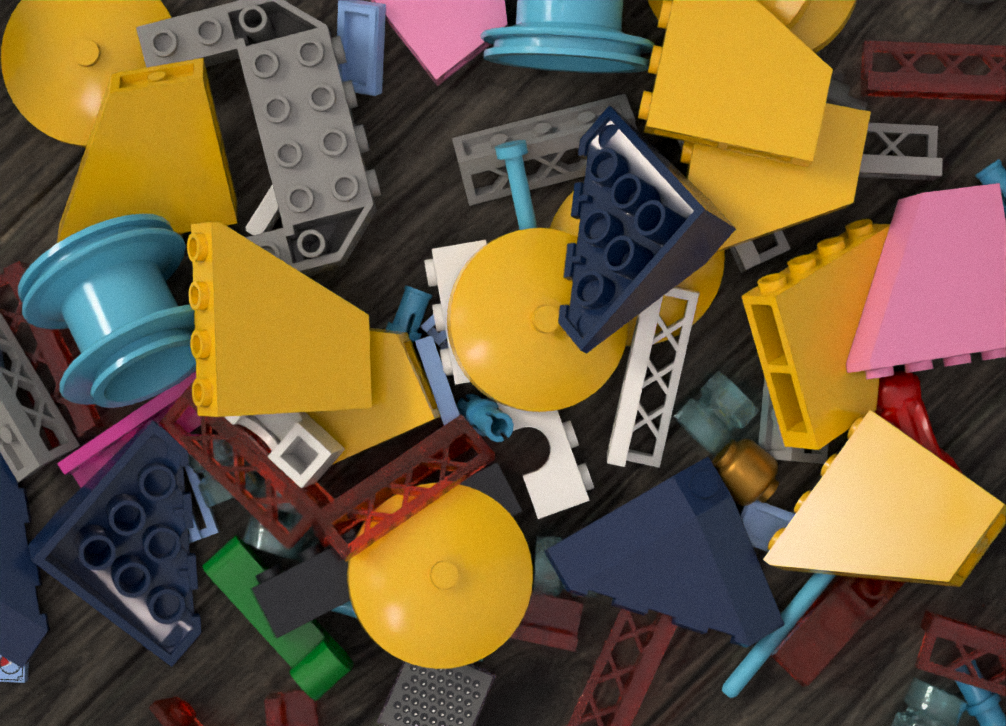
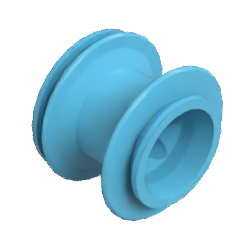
M517 0L516 25L484 30L480 34L484 42L493 44V48L484 50L483 58L487 61L521 68L580 73H632L646 71L649 67V60L641 57V54L651 52L655 44L648 39L622 32L624 0Z
M132 214L89 226L55 244L36 259L21 277L18 285V296L23 303L22 315L25 320L39 328H69L81 352L65 370L60 381L59 391L64 399L72 403L96 404L106 408L132 405L174 387L196 371V358L193 357L190 347L191 335L195 330L194 310L190 305L178 306L166 283V280L179 267L185 255L186 245L182 236L173 231L169 221L162 216Z

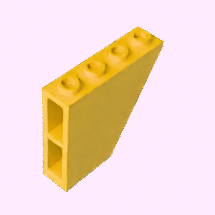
M663 0L657 27L666 29L662 47L653 45L647 72L656 74L653 92L643 91L638 114L639 119L646 120L644 133L808 167L814 161L833 69L757 0Z
M204 58L111 74L59 224L57 243L89 226L132 214L162 216L169 221L173 231L180 236L185 232H191V224L221 222L226 226L237 224L238 202Z
M826 103L814 161L808 167L684 141L680 163L688 164L686 178L736 228L715 253L851 205L854 202L871 112Z
M870 219L854 221L845 227L846 231L841 235L820 241L815 251L789 260L786 269L760 278L757 281L758 286L742 295L785 447L820 450L850 429L859 417H865L869 410L873 412L876 410L879 378L866 379L865 371L847 373L846 362L890 224H873Z
M206 222L191 224V234L187 241V253L193 264V282L189 288V303L194 310L195 330L191 335L190 347L193 357L196 358V379L192 385V398L197 406L198 416L224 417L371 409L369 315L223 223Z
M369 328L371 409L306 412L345 448L333 464L441 417L428 378L407 332ZM272 462L276 472L281 477L285 476L288 484L294 482L275 463Z
M869 410L865 417H859L852 424L847 434L849 440L839 454H833L825 462L820 473L822 478L814 489L807 491L800 497L794 508L795 516L786 528L779 529L773 535L768 544V550L770 551L763 559L769 565L787 571L961 587L1005 526L1006 504L884 418Z

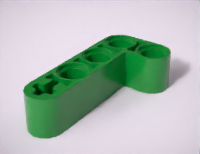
M238 535L231 538L202 565L210 579L291 666L289 673L292 678L313 700L318 701L352 670L354 666L352 659L316 619L279 638H274L250 588L259 584L255 576L269 569V567Z

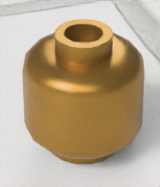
M733 439L722 447L712 461L731 493L733 500L741 506L750 505L757 499L761 503L766 502L779 486V481L775 479L778 471L777 460L751 439H742L738 442Z

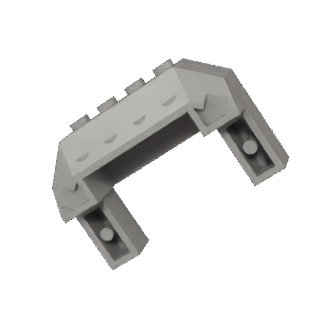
M239 0L136 27L146 67L204 58L205 67L240 59L283 228L245 238L308 277L344 266L377 211L374 197L381 196V191L375 169L367 170L362 153L370 151L363 124L355 126L351 112L352 108L358 107V102L352 80L343 81L339 64L347 63L341 37L336 36L332 38L326 24L285 0Z

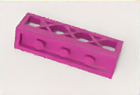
M196 371L58 462L57 464L64 475L72 474L82 488L151 419L180 441L215 418L211 416H198L197 406L192 398V385L196 379Z

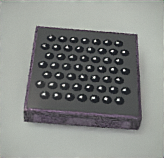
M403 661L377 723L383 726H474L496 678V674L473 663L456 668L434 669Z

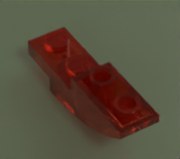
M840 576L811 605L797 622L796 627L772 652L771 656L802 687L809 686L867 620L873 619L906 582Z

